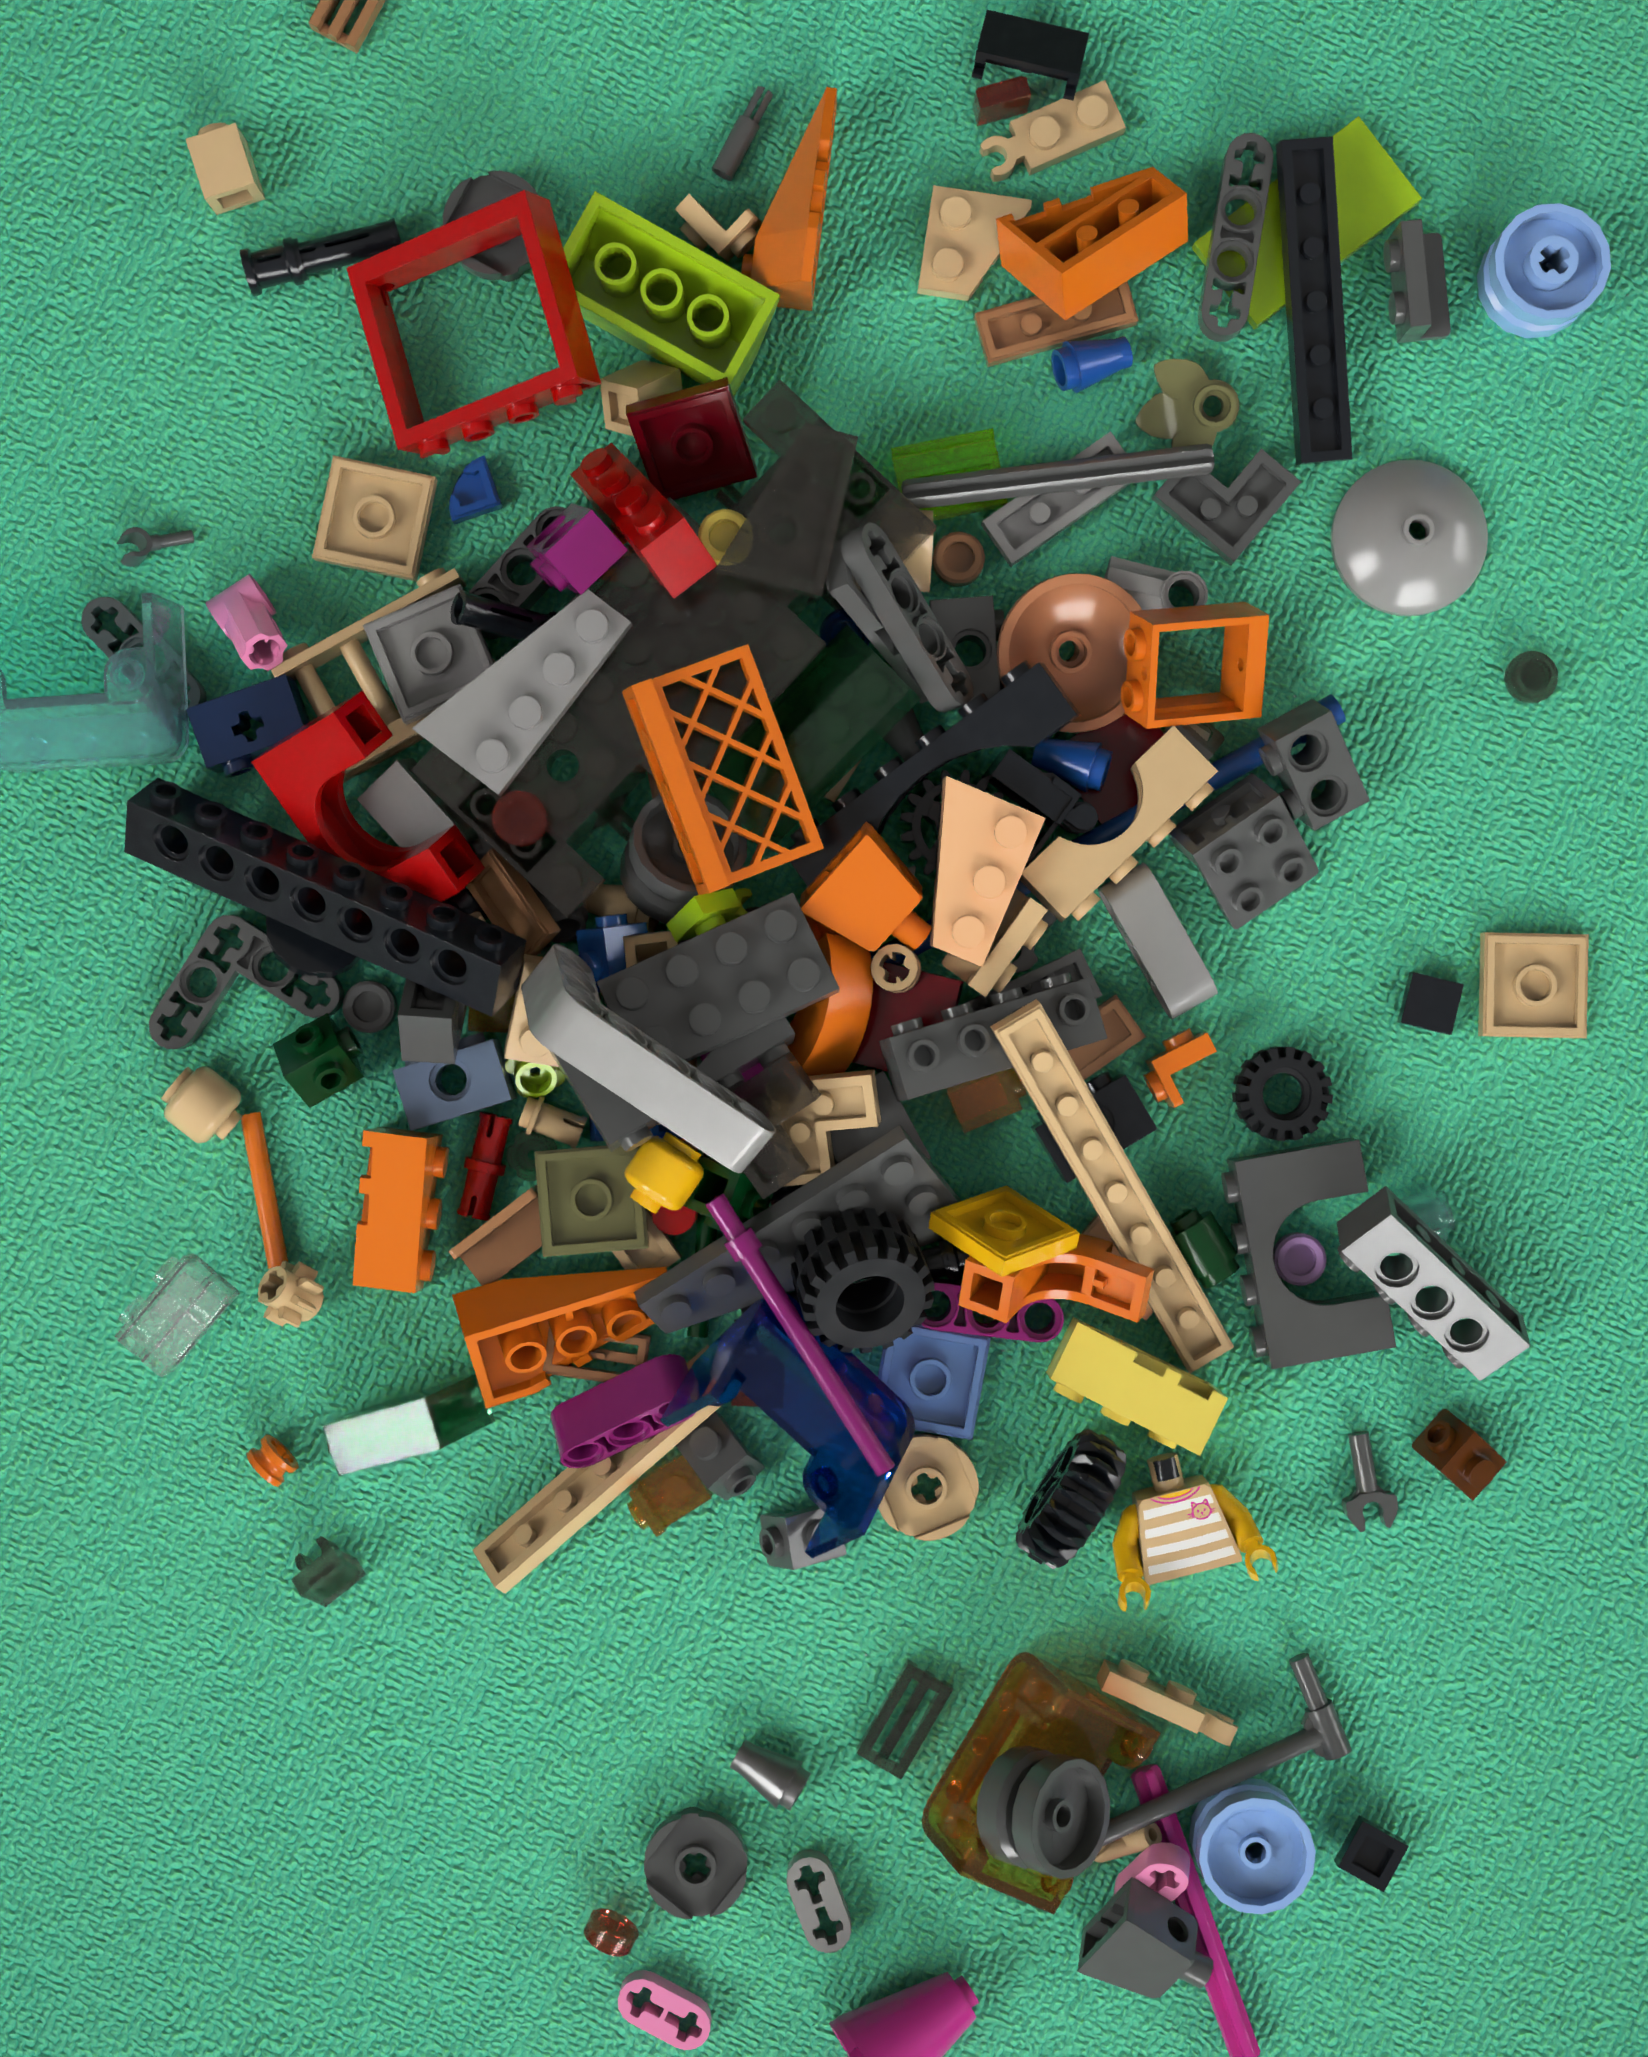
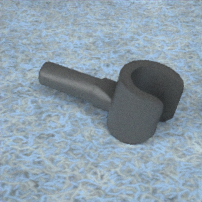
M129 528L121 535L117 544L133 543L140 551H132L125 554L121 559V563L129 567L139 566L150 551L194 543L192 530L163 535H149L141 528Z

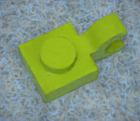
M728 888L710 894L694 896L666 925L676 942L692 939L747 914L748 912L742 905L752 896L750 889L740 888L736 891L733 888Z

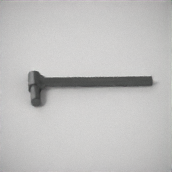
M1301 1653L1289 1660L1308 1706L1305 1709L1301 1722L1303 1730L1111 1818L1103 1846L1309 1750H1312L1316 1755L1324 1757L1325 1760L1339 1759L1350 1753L1352 1749L1332 1700L1326 1698L1309 1654Z

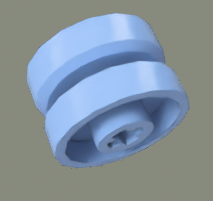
M1561 203L1536 205L1518 214L1484 253L1477 273L1478 297L1488 317L1505 332L1523 338L1549 337L1569 327L1604 290L1611 270L1609 244L1600 226L1582 210Z
M1249 1778L1200 1801L1191 1816L1189 1841L1193 1855L1205 1883L1219 1901L1239 1912L1263 1915L1284 1909L1303 1894L1314 1872L1316 1850L1310 1829L1283 1790L1263 1779ZM1256 1842L1253 1846L1247 1847L1249 1844Z

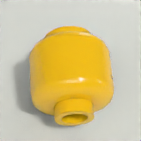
M666 1132L663 1138L653 1136L640 1146L625 1169L626 1180L635 1188L629 1197L654 1214L658 1212L661 1206L669 1210H680L703 1178L704 1169L698 1162L702 1155L669 1132Z

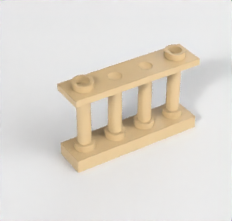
M438 568L425 574L416 582L419 588L311 647L307 643H303L290 648L283 653V662L271 669L274 678L286 674L294 680L297 679L315 714L319 717L335 707L315 669L343 654L362 691L393 734L390 739L365 759L347 768L343 783L425 739L412 729L424 718L408 725L403 723L399 711L394 706L361 644L369 639L363 625L458 584H461L463 588L466 587L463 578L455 568L448 572L444 568Z

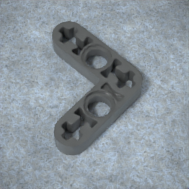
M223 915L216 918L207 927L153 1011L149 1020V1032L152 1039L159 1046L166 1049H184L191 1046L199 1038L239 974L245 976L302 1014L312 1018H319L326 1013L329 1016L335 1014L343 1003L344 989L341 982L335 976L331 978H317V976L304 974L301 979L310 985L320 986L324 981L328 984L325 993L331 998L328 1005L317 1004L312 1008L309 1005L312 996L300 987H294L293 994H288L286 989L294 984L299 974L288 970L287 975L282 980L272 982L262 973L261 964L267 954L273 952L267 940V932L239 916ZM238 926L240 928L238 938L243 941L240 949L230 947L222 957V961L231 963L227 971L219 963L204 958L207 950L213 955L220 953L225 944V940L219 936L223 928L233 930ZM202 967L210 969L217 978L215 991L204 998L193 993L190 987L192 974ZM179 994L187 1002L202 1006L203 1009L200 1014L195 1010H188L182 1019L181 1025L187 1029L184 1036L173 1035L170 1039L166 1036L169 1032V1027L163 1023L167 1016H179L186 1004L176 1002Z

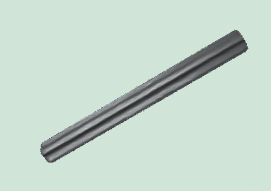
M1206 443L906 479L901 487L905 509L914 510L1207 475L1214 469V453L1212 446Z

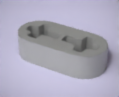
M802 1850L794 1855L788 1864L786 1877L788 1891L809 1944L820 1952H837L850 1939V1912L828 1857L817 1850ZM810 1865L813 1872H823L818 1876L820 1894L813 1896L807 1881H797L802 1876L803 1866ZM825 1906L831 1921H841L836 1925V1934L833 1936H828L824 1929L815 1930L820 1926L818 1910L820 1907Z

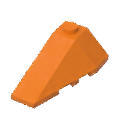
M656 1267L502 1279L453 1294V1301L486 1409L535 1394L552 1384L550 1380L552 1374H546L545 1372L547 1371H543L544 1362L547 1357L546 1346L549 1326L555 1342L552 1364L569 1366L574 1363L580 1368L593 1360L589 1351H594L610 1342L604 1341V1339L610 1337L615 1341L624 1342L655 1324L638 1306L634 1292L667 1272V1268Z

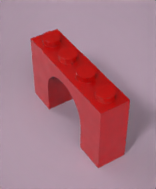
M363 691L358 692L280 739L251 761L307 842L314 844L321 850L346 861L357 863L371 872L394 882L405 884L412 890L440 902L459 893L485 869L456 825L415 846L395 847L372 837L355 820L344 796L343 781L347 768L365 759L393 736Z

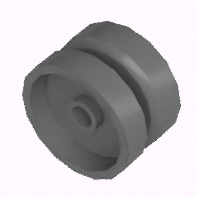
M659 794L642 807L633 825L629 840L621 857L620 880L628 898L643 914L663 924H667L698 893L662 797ZM706 794L704 800L708 811L728 820L732 810L723 801ZM738 817L735 825H738L743 828ZM714 824L720 839L724 828ZM731 832L724 849L731 872L742 868L747 858V839ZM734 883L720 890L732 888Z
M1027 1745L1011 1747L996 1758L984 1777L977 1801V1826L981 1842L993 1858L1006 1864L1024 1869L1030 1868L1041 1874L1059 1879L1076 1877L1095 1860L1103 1847L1109 1827L1110 1797L1106 1780L1096 1765L1082 1758L1065 1754L1055 1755L1047 1750Z

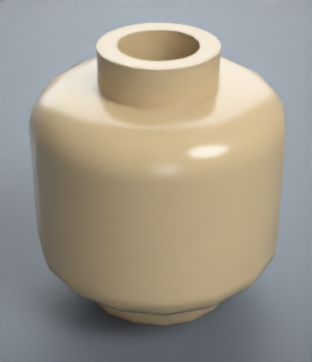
M208 1066L199 1067L195 1071L187 1067L161 1098L167 1103L164 1109L166 1120L196 1143H205L214 1135L224 1140L243 1117L235 1110L241 1102V1092Z

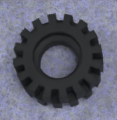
M1270 1047L1267 1050H1260L1254 1054L1253 1058L1246 1060L1241 1065V1068H1243L1241 1073L1235 1076L1233 1084H1236V1091L1232 1093L1233 1102H1236L1238 1110L1235 1111L1239 1118L1246 1122V1127L1262 1137L1278 1141L1301 1139L1303 1135L1307 1133L1312 1134L1318 1129L1316 1125L1321 1120L1325 1121L1329 1112H1326L1328 1103L1332 1104L1333 1095L1329 1094L1328 1086H1332L1329 1076H1325L1323 1072L1325 1067L1322 1063L1315 1061L1312 1055L1306 1051L1297 1050L1293 1047ZM1278 1073H1287L1293 1076L1300 1084L1302 1092L1298 1106L1286 1114L1274 1113L1266 1106L1263 1100L1265 1083L1270 1077Z

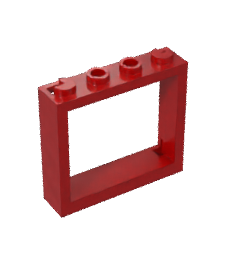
M522 190L346 268L398 450L420 454L422 459L433 454L445 455L451 450L450 444L463 439L471 442L488 438L495 433V426L508 421L511 424H518L533 420L540 415L538 409L552 403L557 406L577 402L576 397L583 395V391L601 384L549 199L530 191ZM522 235L559 367L424 422L388 292Z

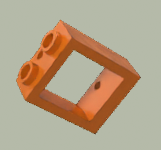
M1247 602L1130 611L1129 629L1126 630L1123 639L1124 652L1127 657L1126 681L1121 686V703L1125 710L1124 714L1146 729L1261 718L1269 614ZM1224 627L1220 692L1156 698L1160 632Z

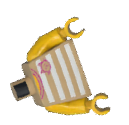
M1177 1453L1160 1454L1147 1460L1153 1487L1137 1490L1132 1493V1505H1129L1122 1511L1112 1542L1117 1577L1122 1582L1118 1593V1606L1122 1611L1126 1612L1127 1610L1125 1594L1128 1592L1139 1593L1143 1597V1607L1146 1610L1151 1597L1149 1585L1242 1562L1240 1551L1246 1553L1245 1565L1247 1573L1252 1580L1259 1581L1252 1565L1260 1558L1268 1559L1272 1563L1275 1573H1277L1278 1563L1275 1552L1270 1547L1262 1545L1263 1538L1248 1508L1223 1485L1209 1484L1203 1475L1184 1478Z

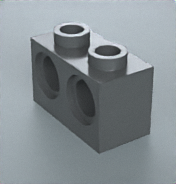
M1311 699L1257 729L1264 743V746L1259 748L1260 757L1272 776L1278 775L1284 789L1279 795L1293 821L1299 819L1315 831L1370 801L1332 711ZM1306 735L1307 740L1304 748L1299 753L1292 755L1293 743L1300 736ZM1326 780L1324 791L1318 797L1311 799L1314 786L1318 782Z

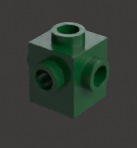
M328 1013L300 1026L295 1032L273 1044L284 1078L309 1108L335 1093L343 1091L349 1085L364 1077L357 1056L363 1053L358 1039L348 1026L340 1030Z
M700 1157L698 1162L704 1169V1175L684 1206L705 1215L704 1224L721 1231L705 1204L722 1193L729 1201L742 1224L769 1207V1196L775 1181L756 1173L759 1164L751 1161L742 1173H736L713 1158Z

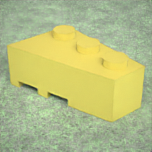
M1072 1317L1046 1371L1049 1378L1056 1382L1053 1390L1060 1395L1080 1404L1084 1397L1103 1406L1100 1413L1125 1426H1129L1130 1422L1133 1421L1148 1429L1147 1436L1173 1449H1176L1177 1445L1199 1456H1201L1228 1400V1397L1213 1384L1075 1317Z

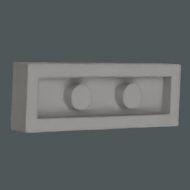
M1110 431L1072 459L1126 452ZM1130 484L1016 497L984 519L981 526L1009 566L1012 567Z

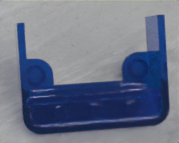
M787 1294L804 1320L800 1304ZM762 1297L755 1301L693 1363L660 1421L669 1427L708 1405L722 1406L732 1401L737 1396L739 1390L748 1396L811 1454L803 1471V1485L809 1498L825 1512L805 1550L807 1555L815 1558L865 1535L914 1436L915 1421L907 1404L852 1352L839 1351L837 1344L829 1348L820 1342L819 1335L814 1336L895 1464L888 1472L876 1476L768 1303Z

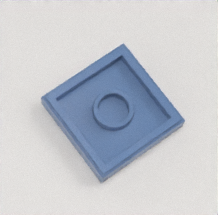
M913 1325L911 1327L913 1333L906 1339L899 1337L893 1340V1346L882 1349L870 1422L973 1440L991 1337L938 1331L922 1325Z

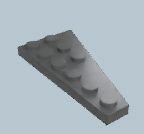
M899 1125L744 1222L743 1225L745 1228L751 1227L762 1243V1246L759 1248L761 1254L785 1292H791L795 1290L791 1275V1263L796 1262L793 1255L797 1245L806 1244L804 1235L810 1229H814L817 1232L822 1229L820 1221L829 1216L835 1220L842 1217V1211L853 1209L854 1214H861L864 1208H875L878 1216L884 1211L895 1214L897 1221L904 1220L910 1225L913 1234H916L920 1247L943 1239V1237L928 1228L931 1212L960 1202L961 1199L903 1127ZM725 1235L634 1292L638 1306L665 1334L765 1300L742 1262H735L724 1246V1243L727 1241Z

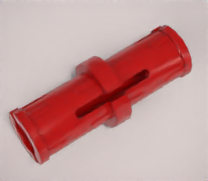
M480 1112V1121L472 1155L465 1158L464 1168H467L468 1172L457 1214L465 1217L472 1215L473 1219L488 1221L490 1220L489 1214L498 1176H504L506 1165L501 1164L510 1124H512L513 1119L505 1116L498 1117L492 1113Z

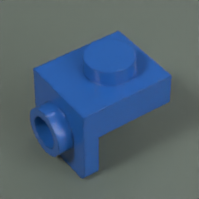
M627 914L595 917L596 928L576 930L578 956L591 968L598 993L600 991L597 981L626 969L623 936L648 933L647 922L628 923Z

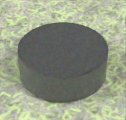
M359 982L347 991L343 1000V1014L348 1024L360 1032H380L390 1026L396 1017V997L390 988L380 982Z

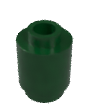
M1194 1207L1170 1222L1173 1229L1170 1234L1196 1280L1200 1281L1204 1289L1222 1282L1240 1268L1234 1258L1237 1255L1235 1248L1210 1210L1200 1214L1198 1209Z

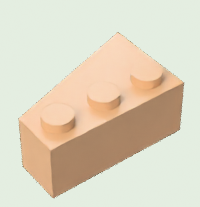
M945 776L942 782L930 946L983 967L1045 821V817Z

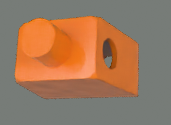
M867 821L801 894L800 907L804 914L868 951H876L891 934L911 951H914L924 942L932 930V926L913 911L923 898L922 885Z

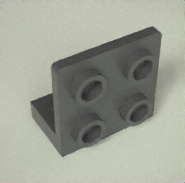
M1253 773L1178 823L1168 834L1175 847L1197 866L1227 922L1234 929H1239L1319 872L1281 796Z

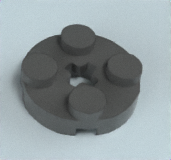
M489 171V175L479 176L474 180L470 177L461 182L449 196L443 212V225L522 190H527L534 194H537V192L526 180L506 171ZM522 235L458 262L465 270L477 277L487 280L501 279L506 282L519 279L525 271L531 268Z
M698 1807L686 1808L679 1814L664 1820L655 1829L648 1841L645 1851L644 1872L647 1878L646 1884L649 1893L662 1909L679 1918L693 1919V1916L702 1917L710 1914V1917L721 1914L735 1903L745 1886L748 1850L739 1831L727 1819L711 1811H703ZM689 1853L692 1855L698 1853L707 1857L705 1864L709 1871L705 1875L700 1871L694 1872L692 1876L688 1875L685 1872L687 1861L684 1857Z

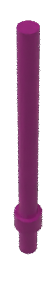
M723 1193L718 1195L705 1205L727 1239L724 1246L735 1262L741 1261L876 1476L888 1472L895 1466L894 1462L761 1254L759 1248L762 1246V1243L751 1227H744Z

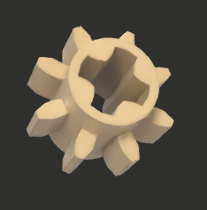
M282 1261L281 1266L269 1269L262 1277L258 1287V1302L268 1306L263 1317L282 1327L288 1323L296 1328L300 1327L301 1321L311 1320L319 1312L324 1298V1286L314 1282L318 1271L300 1261L296 1265Z

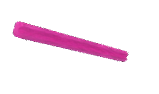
M1157 1764L1141 1766L1131 1774V1780L1140 1805L1169 1792L1161 1769ZM1174 1813L1155 1823L1161 1831V1842L1180 1846L1190 1857L1188 1886L1174 1900L1175 1904L1194 1916L1198 1923L1196 1951L1213 1959V1970L1205 1985V1989L1229 2056L1258 2057L1260 2055V2048L1177 1814Z

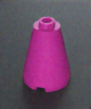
M946 1972L839 2015L829 2024L848 2057H943L977 2018L972 2008L979 2001L962 1975L953 1980L950 1974Z

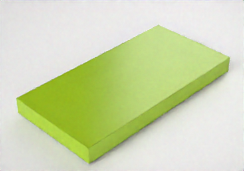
M1359 116L1333 135L1341 263L1418 205L1422 199ZM1278 178L1269 185L1247 321L1254 330L1286 306ZM1246 202L1227 218L1236 225H1246L1253 220L1254 211L1252 206ZM1212 229L1195 241L1192 246V250L1205 266ZM1225 251L1217 258V266L1226 276L1237 277L1246 269L1244 258L1238 252ZM1241 289L1225 291L1229 298L1232 295L1233 291H1237L1240 294H1242Z

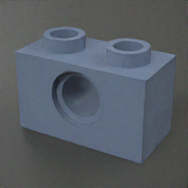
M483 1032L460 1039L455 1065L464 1070L467 1082L463 1091L457 1095L447 1092L441 1082L443 1071L452 1064L404 1061L405 1067L392 1070L411 1131L517 1099L510 1073L505 1070L506 1060L499 1039L486 1041Z

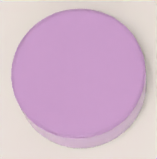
M1299 1232L1287 1234L1279 1239L1273 1248L1276 1271L1281 1279L1297 1286L1311 1284L1325 1270V1250L1321 1243L1310 1235Z

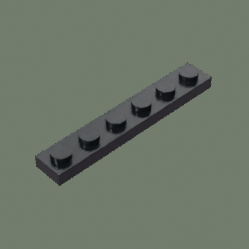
M1333 136L1281 140L1276 144L1296 465L1348 461L1352 459Z

